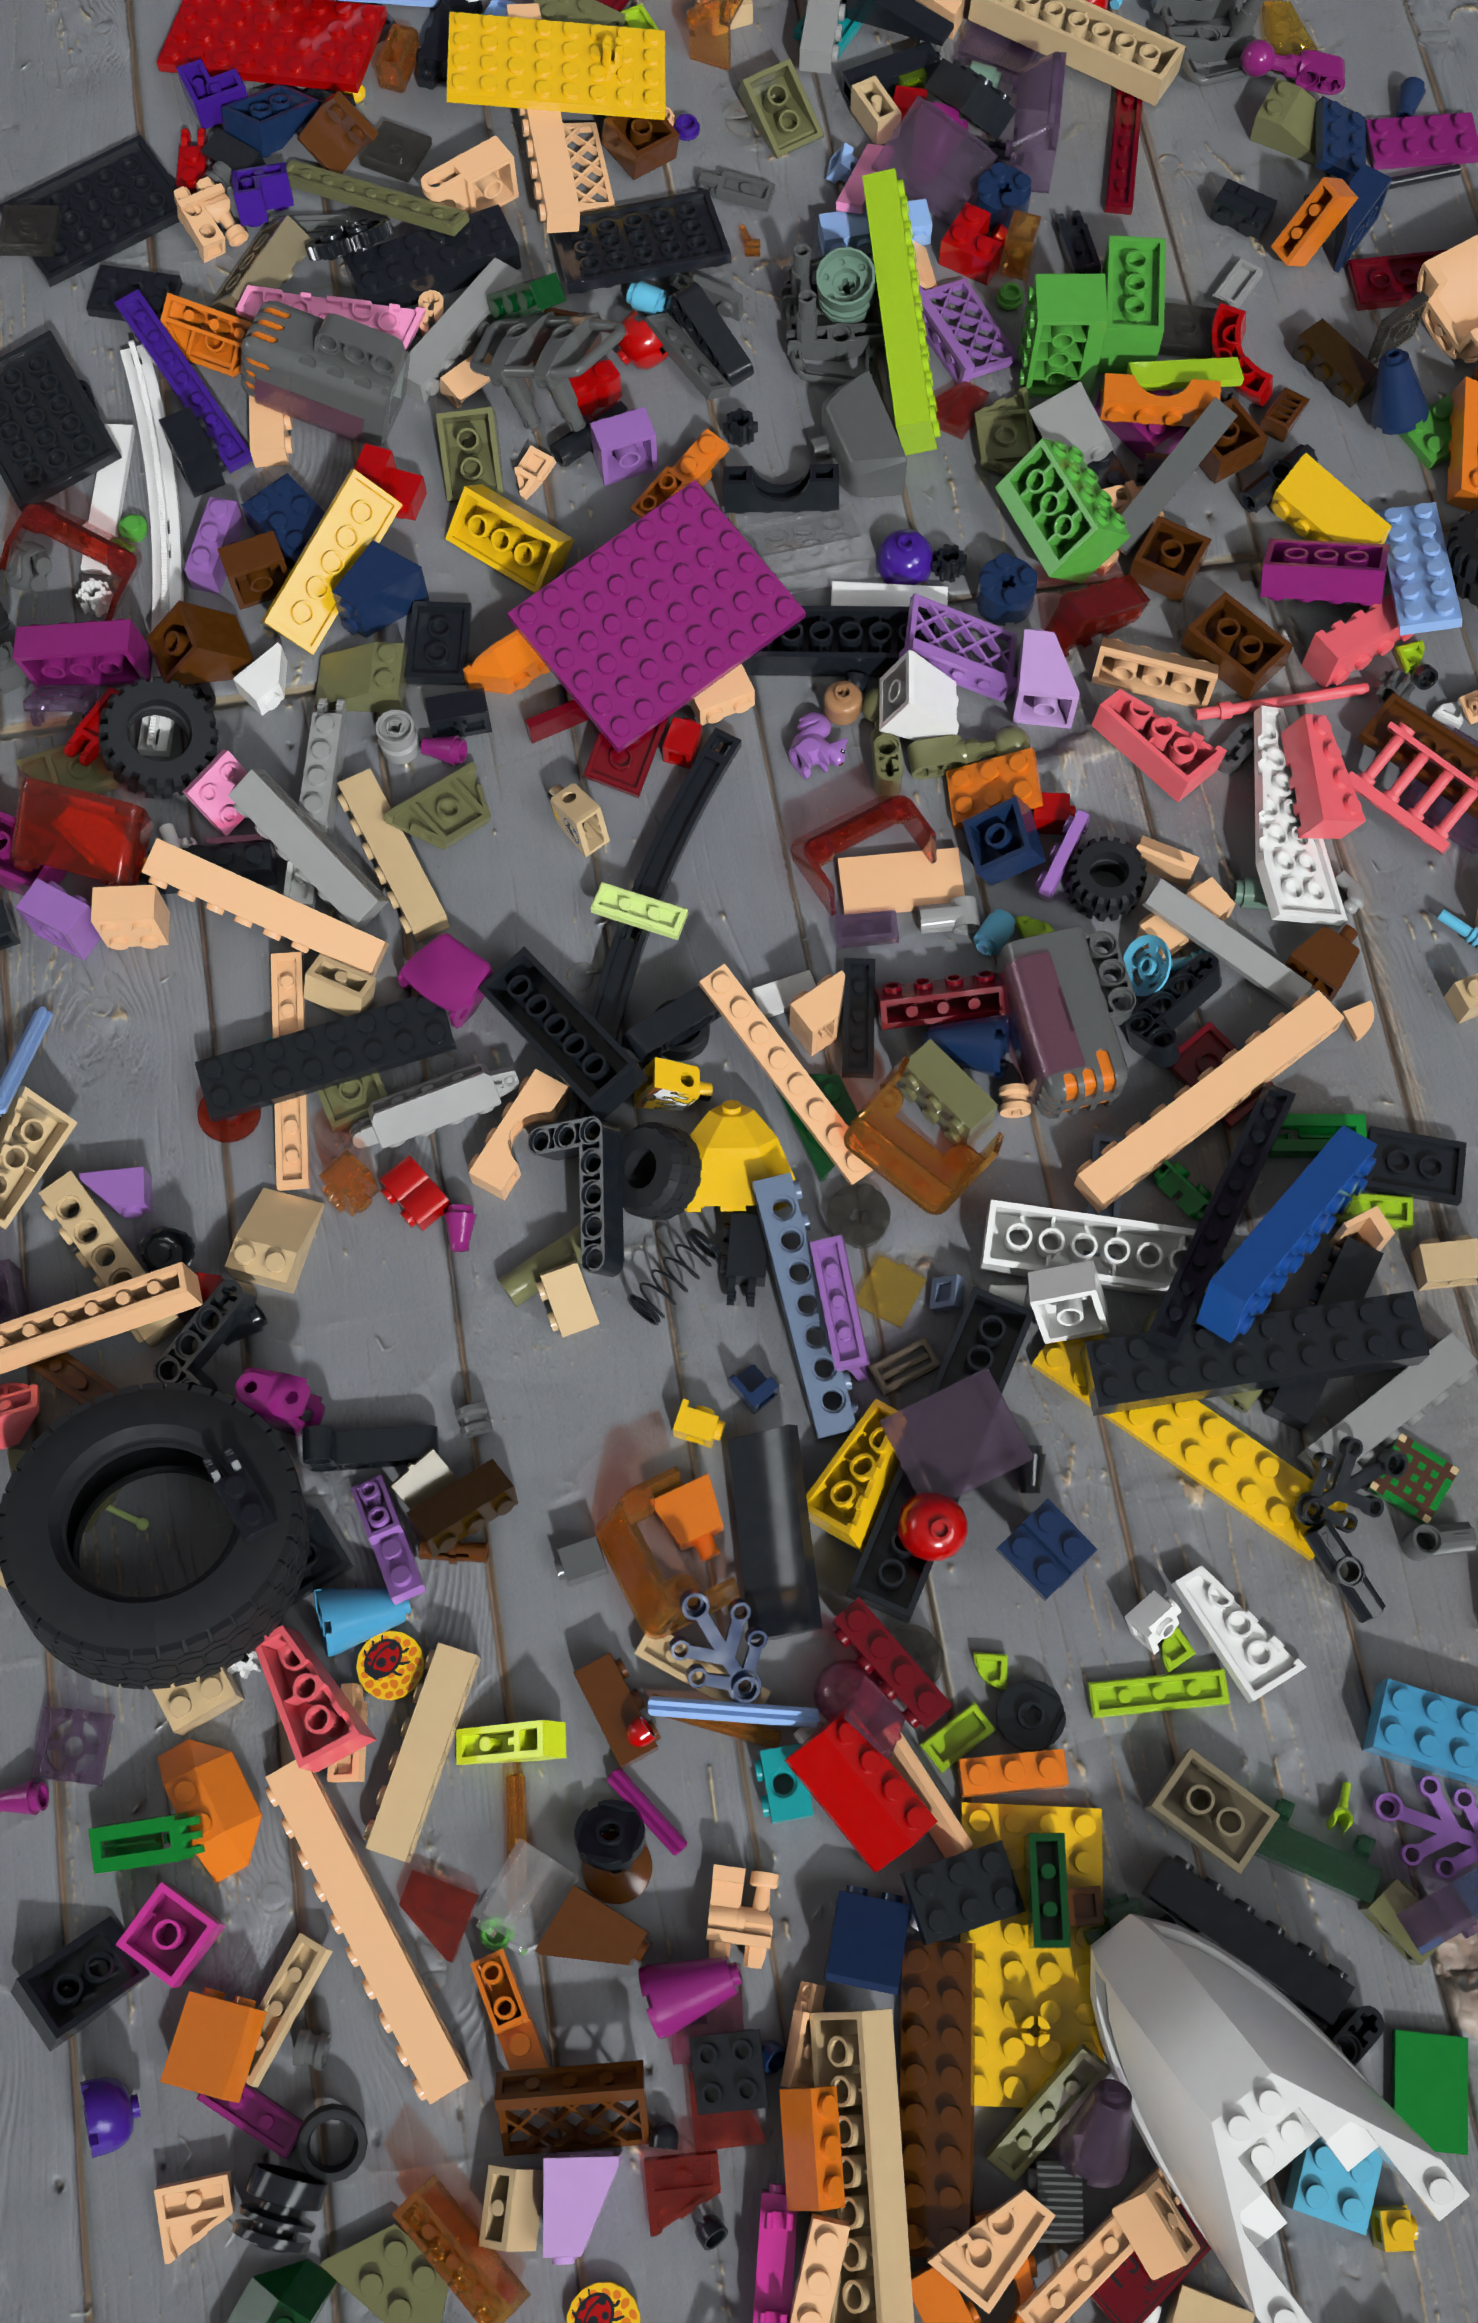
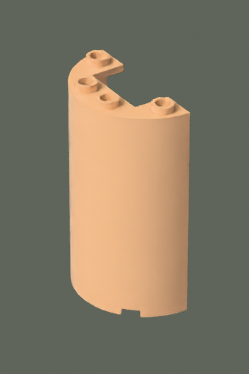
M1478 235L1424 262L1419 271L1417 292H1422L1423 303L1419 305L1429 334L1445 354L1454 360L1462 358L1465 360V363L1478 361Z

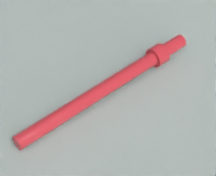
M1360 683L1231 703L1230 701L1217 702L1216 706L1194 709V718L1196 721L1212 718L1225 720L1231 719L1233 715L1254 712L1261 705L1283 708L1369 694L1368 683Z

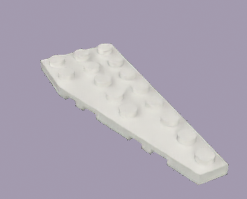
M1261 705L1254 711L1256 868L1271 919L1340 926L1348 921L1324 840L1298 838L1297 828L1301 826L1300 817L1294 815L1293 809L1297 799L1295 791L1290 790L1289 779L1292 777V770L1286 766L1281 732L1289 727L1284 709Z

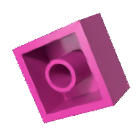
M161 1882L115 1945L170 1987L180 1988L183 1987L226 1924L173 1884Z

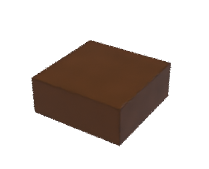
M1100 1886L1068 1888L1070 1926L1105 1923Z

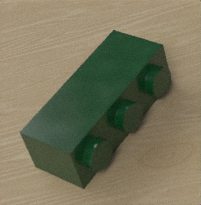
M556 272L514 284L486 295L489 301V310L494 316L495 321L518 318L540 312L566 301Z
M1028 1833L1024 1836L1029 1949L1070 1948L1065 1833Z

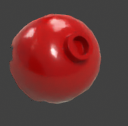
M632 310L620 322L624 325L626 333L624 338L617 344L619 350L616 354L626 366L631 363L637 369H652L663 362L669 355L667 351L660 352L659 349L663 346L644 320L636 321L634 317L638 313Z
M922 1492L910 1498L902 1507L898 1535L903 1546L913 1556L926 1561H943L954 1556L964 1545L968 1534V1522L962 1507L952 1497L939 1492Z

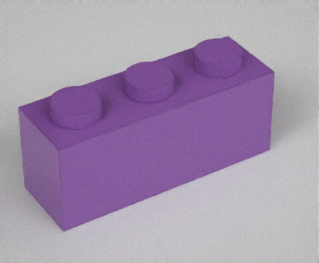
M209 497L184 568L192 589L220 594L227 574L217 549L229 543L238 542L245 523L237 501Z

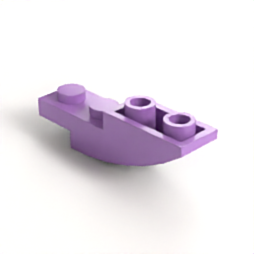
M382 1474L351 1487L367 1537L375 1552L394 1605L426 1592L420 1568Z

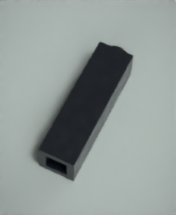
M926 42L842 71L841 92L851 107L852 85L872 76L877 77L890 97H894L896 85L921 88L926 86L942 60L941 55L938 51L934 50L931 43Z

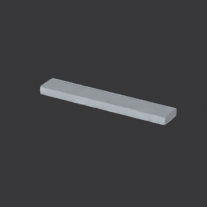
M1162 878L1157 881L1142 904L1146 909L1207 952L1215 955L1224 964L1291 1011L1293 1010L1292 1005L1300 997L1307 994L1312 987V984Z

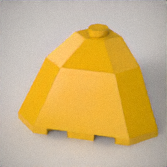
M727 1100L709 1110L690 1134L700 1153L702 1179L695 1198L685 1208L686 1212H701V1208L705 1206H721V1212L746 1211V1206L756 1205L751 1188L753 1181L790 1172L793 1181L796 1180L778 1137L754 1109L741 1104L739 1101ZM777 1203L773 1206V1211H779L788 1205Z

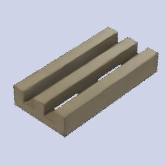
M924 1337L869 1365L868 1370L874 1377L876 1385L879 1386L882 1396L885 1397L939 1369L941 1363L927 1338ZM921 1348H924L926 1351L882 1375L879 1373L880 1369ZM928 1359L931 1360V1363L886 1385L885 1381Z

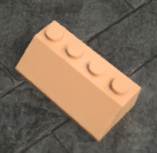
M1103 637L1091 683L1198 709L1208 706L1218 678L1219 665L1212 664L1206 660L1183 657L1177 653L1154 650L1148 646L1125 643L1120 639Z

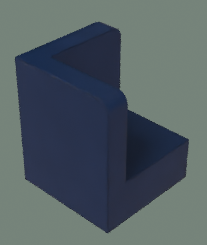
M754 1364L738 1377L733 1374L728 1378L730 1388L754 1415L779 1394V1385L771 1376L767 1379Z

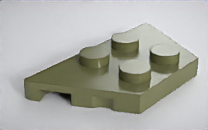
M534 0V3L539 4L542 20L607 26L617 24L619 27L625 24V14L596 0Z
M1027 387L1018 389V394L1007 400L1003 397L995 401L992 406L984 407L974 413L973 421L980 467L1007 475L1036 445L1033 421L1029 412L1031 408Z
M84 741L83 748L73 758L64 754L66 744L16 760L19 769L62 807L72 804L83 794L88 798L119 788L121 785L113 779L114 773L107 771L103 764L104 757L100 755V752L98 757L88 767L79 763V756L89 743L87 741Z
M472 761L385 812L383 820L387 824L442 850L488 824L491 818L488 804L484 801L482 784H478L475 774L477 770L476 764Z
M397 2222L326 2258L320 2265L384 2323H442L445 2303L453 2271Z

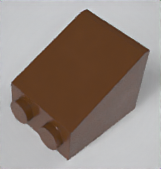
M178 601L146 637L160 675L165 683H171L172 679L181 681L180 685L233 680L234 677L254 662L236 615L183 601Z
M573 1885L535 1951L540 1955L633 1965L635 1960L638 1962L643 1961L652 1942L647 1940L650 1935L649 1931L580 1887Z

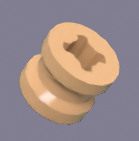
M1012 1083L998 1088V1097L1002 1099V1104L999 1107L1001 1116L1019 1118L1031 1113V1105L1027 1102V1097L1030 1095L1028 1085Z

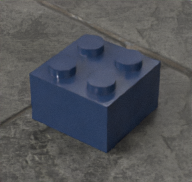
M1017 796L962 821L976 874L991 886L1046 862L1032 810Z

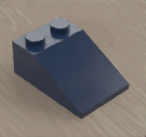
M276 84L223 106L224 132L259 151L262 157H269L272 153L283 149L301 127V124L318 107L319 102L318 99L286 85Z
M1364 163L1357 173L1352 172L1346 181V184L1358 196V199L1336 226L1334 271L1339 273L1377 221L1392 181L1391 177Z

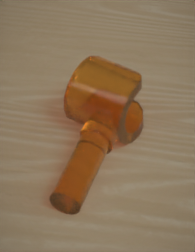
M741 225L739 230L745 242V256L759 257L760 239H751L746 226Z

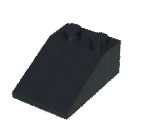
M111 1916L15 1980L11 1993L50 2052L89 2025L150 1975L143 1965L115 1945L123 1933Z

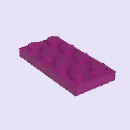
M1472 112L1366 119V143L1372 168L1376 170L1478 163V136Z

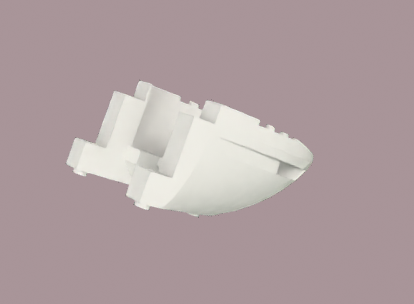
M1129 1914L1091 1945V2002L1104 2052L1128 2112L1175 2195L1261 2323H1312L1308 2315L1283 2284L1274 2267L1259 2249V2246L1287 2223L1261 2189V2186L1318 2138L1324 2141L1348 2172L1371 2152L1376 2150L1388 2167L1408 2184L1429 2213L1439 2222L1470 2196L1432 2148L1396 2113L1347 2057L1300 2009L1253 1969L1216 1944L1177 1924Z

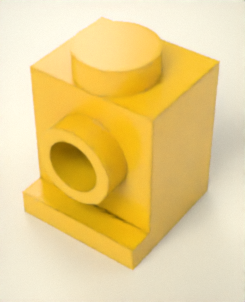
M683 1399L673 1427V1435L676 1438L712 1449L714 1439L721 1440L726 1422L719 1420V1416L714 1415V1410L697 1405L695 1409L690 1408V1401Z
M1407 2205L1373 2206L1370 2216L1373 2247L1384 2252L1415 2251L1414 2240H1418V2226L1415 2217L1410 2214V2209L1407 2208Z

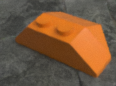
M167 293L160 321L186 359L232 377H237L241 374V346L252 322Z
M518 630L491 645L475 659L472 665L469 664L463 669L466 686L469 689L484 688V691L503 694H512L518 689H524L541 674L550 672L549 668Z
M188 1739L157 1756L163 1786L175 1812L188 1811V1817L200 1815L201 1823L190 1826V1831L202 1830L203 1837L192 1840V1845L204 1844L205 1852L196 1855L214 1881L219 1883L249 1866L263 1813L234 1752Z

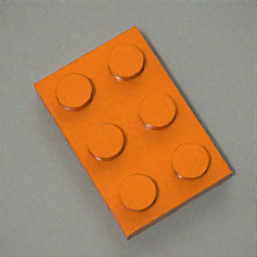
M1032 747L946 771L952 820L956 829L964 827L962 821L1015 796L1022 800L1030 809L1043 806L1036 753Z

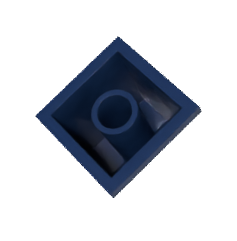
M375 541L370 543L332 591L341 619V625L352 634L358 633L365 638L412 613L413 601H429L422 567Z
M847 1885L846 1892L838 1891L823 1980L898 1995L910 1905L903 1904V1896L882 1892L881 1899L867 1896L868 1889Z

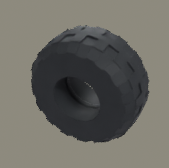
M647 1122L646 1124L636 1126L622 1138L623 1208L626 1212L644 1219L665 1221L679 1215L693 1201L702 1179V1161L696 1143H694L687 1132L671 1125Z

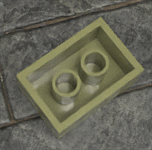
M931 1039L903 1062L899 1082L901 1094L909 1102L912 1103L914 1101L922 1109L923 1116L931 1124L937 1123L944 1130V1136L952 1145H959L965 1151L992 1127L998 1104Z

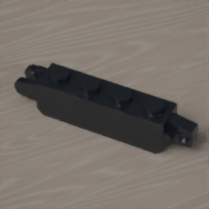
M442 0L439 8L435 9L431 27H427L423 45L418 47L416 53V63L420 67L417 76L419 87L434 90L439 81L447 82L449 12L482 14V0L470 3L466 0Z

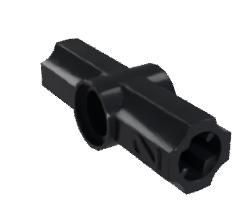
M616 400L593 417L590 414L584 415L583 418L586 421V425L583 429L577 432L573 430L550 445L551 453L556 462L561 467H567L587 452L593 453L590 423L601 418H609L628 411L627 406L621 400L619 402Z
M1300 444L1284 458L1272 461L1264 474L1240 492L1239 499L1242 502V507L1249 513L1260 511L1272 501L1276 489L1305 453L1318 462L1315 450L1308 444Z
M1325 1519L1320 1524L1313 1525L1307 1529L1302 1536L1322 1565L1325 1579L1336 1586L1358 1622L1364 1623L1381 1614L1386 1605L1365 1575L1364 1564L1351 1554L1330 1520ZM1343 1563H1346L1348 1567V1575L1345 1579L1340 1575V1568Z

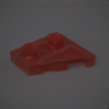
M963 381L937 396L938 411L936 414L940 430L963 440L974 423V413L984 407L988 400L989 392Z
M412 1870L399 1906L448 1962L454 1963L479 1895Z
M688 2072L696 2152L766 2144V2137L750 2110L698 2115L693 2072Z
M718 2150L644 2158L651 2237L662 2233V2229L678 2218H684L693 2212L696 2206L702 2202H708L721 2193Z

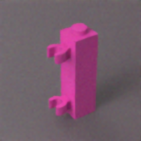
M769 2183V2190L761 2189L752 2323H788L791 2312L798 2211H787L786 2184Z

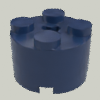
M1002 162L993 164L990 169L980 176L977 182L974 206L991 213L990 232L1000 223L1007 229L1012 228V231L1019 229L1025 223L1032 189L1030 176Z
M1001 553L995 559L985 564L979 574L976 591V602L980 615L988 622L999 626H1005V623L1011 622L1017 624L1025 620L1029 616L1034 603L1037 588L1036 570L1027 562L1012 557L1007 553Z

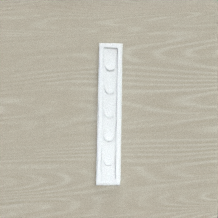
M105 424L122 458L96 473L81 562L83 574L112 575L119 534L118 524L122 516L135 436L133 425Z

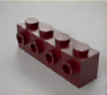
M985 970L979 971L975 975L964 977L959 974H952L939 980L919 978L914 980V983L887 982L881 987H875L876 1013L882 1030L968 1020L1000 1014L1006 1015L1005 985L998 972L994 973Z
M860 1597L833 1619L832 1626L835 1628L832 1631L833 1635L845 1648L850 1645L858 1655L855 1660L868 1675L873 1672L881 1682L878 1685L879 1689L891 1702L896 1699L904 1709L901 1714L914 1729L919 1726L925 1732L951 1708L952 1704Z

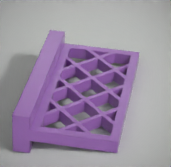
M966 278L928 290H924L920 285L919 291L924 309L922 313L927 330L926 340L959 389L969 386L973 378L1018 364V354ZM962 290L967 299L953 296L951 293ZM936 298L944 301L943 307L933 304L930 299ZM950 303L962 307V313L947 309V304ZM966 309L978 313L981 317L980 320L964 315ZM943 316L958 321L957 327L947 324ZM961 323L976 327V332L972 333L960 329ZM982 329L990 332L994 336V340L978 335L979 330ZM956 336L972 341L971 346L968 347L960 344ZM977 343L989 347V354L973 349L974 344ZM993 349L1004 352L1007 357L1002 359L992 355ZM970 357L985 361L986 363L975 367Z
M916 593L910 597L905 647L899 652V659L908 650L914 651L954 680L956 685L1000 702L1017 689L1018 678L1013 677L1017 641L1016 633ZM918 607L925 608L932 618L925 621L919 613ZM943 618L952 619L957 629L950 631ZM935 622L943 636L936 638L928 625ZM968 628L977 629L983 639L976 641ZM921 630L929 643L915 638L916 631ZM960 632L969 645L963 649L954 637V635ZM997 637L1007 641L1005 651L1002 652L994 638ZM947 640L955 653L943 649L940 642ZM987 643L995 656L988 659L980 645ZM972 650L980 663L970 660L966 652ZM998 660L1004 669V673L995 670L991 663Z
M838 1235L810 1242L835 1370L837 1372L850 1370L859 1383L869 1381L866 1365H870L844 1237Z

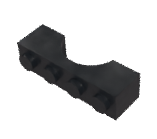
M810 464L807 472L799 480L789 484L770 483L762 479L756 473L753 466H724L723 496L725 513H798L802 511L828 512L839 510V464Z

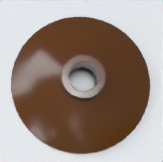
M615 1831L601 1835L607 1841L618 1837ZM644 1845L641 1854L634 1860L632 1867L618 1874L599 1870L582 1862L584 1882L589 1891L601 1901L610 1904L630 1902L640 1896L649 1884L652 1875L650 1852L646 1845Z

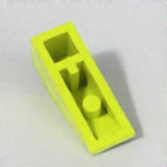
M536 1720L456 1729V1765L528 1762L567 1758L566 1722Z

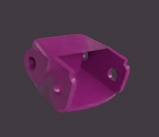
M440 933L413 955L400 970L397 979L403 990H410L413 987L430 1002L450 1011L449 1019L451 1025L457 1029L462 1027L479 1007L485 996L478 988L495 971L491 969L490 964L452 935Z
M248 1367L245 1368L242 1376L236 1382V1394L234 1397L236 1402L240 1401L252 1409L273 1429L302 1437V1428L321 1425L325 1413V1406L322 1403L323 1398L310 1394L311 1389L307 1385V1378L278 1371ZM311 1410L313 1418L310 1421H303L302 1415L304 1411Z

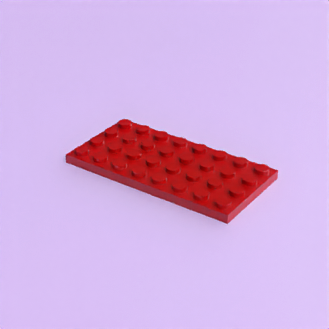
M183 0L156 63L161 72L177 73L176 67L201 59L210 77L236 68L243 81L358 93L388 14L386 6L332 0Z

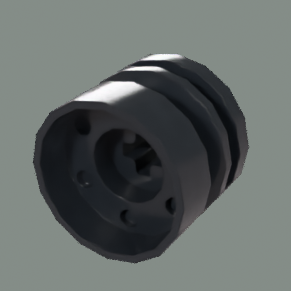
M262 2162L253 2163L245 2189L260 2200L259 2203H243L240 2205L238 2211L249 2219L236 2220L232 2229L233 2233L250 2241L251 2244L269 2251L279 2253L308 2252L311 2240L300 2233H312L316 2225L311 2220L303 2217L302 2212L321 2210L328 2183L317 2181L307 2173L292 2168Z

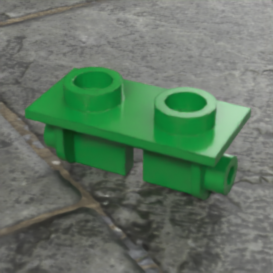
M1166 1160L1164 1163L1169 1168L1166 1171L1160 1168L1153 1174L1152 1177L1156 1180L1154 1184L1171 1199L1181 1191L1184 1195L1176 1204L1190 1219L1195 1218L1197 1221H1200L1205 1212L1203 1208L1209 1204L1212 1194L1201 1183L1195 1187L1187 1179L1191 1173L1178 1161L1172 1164Z

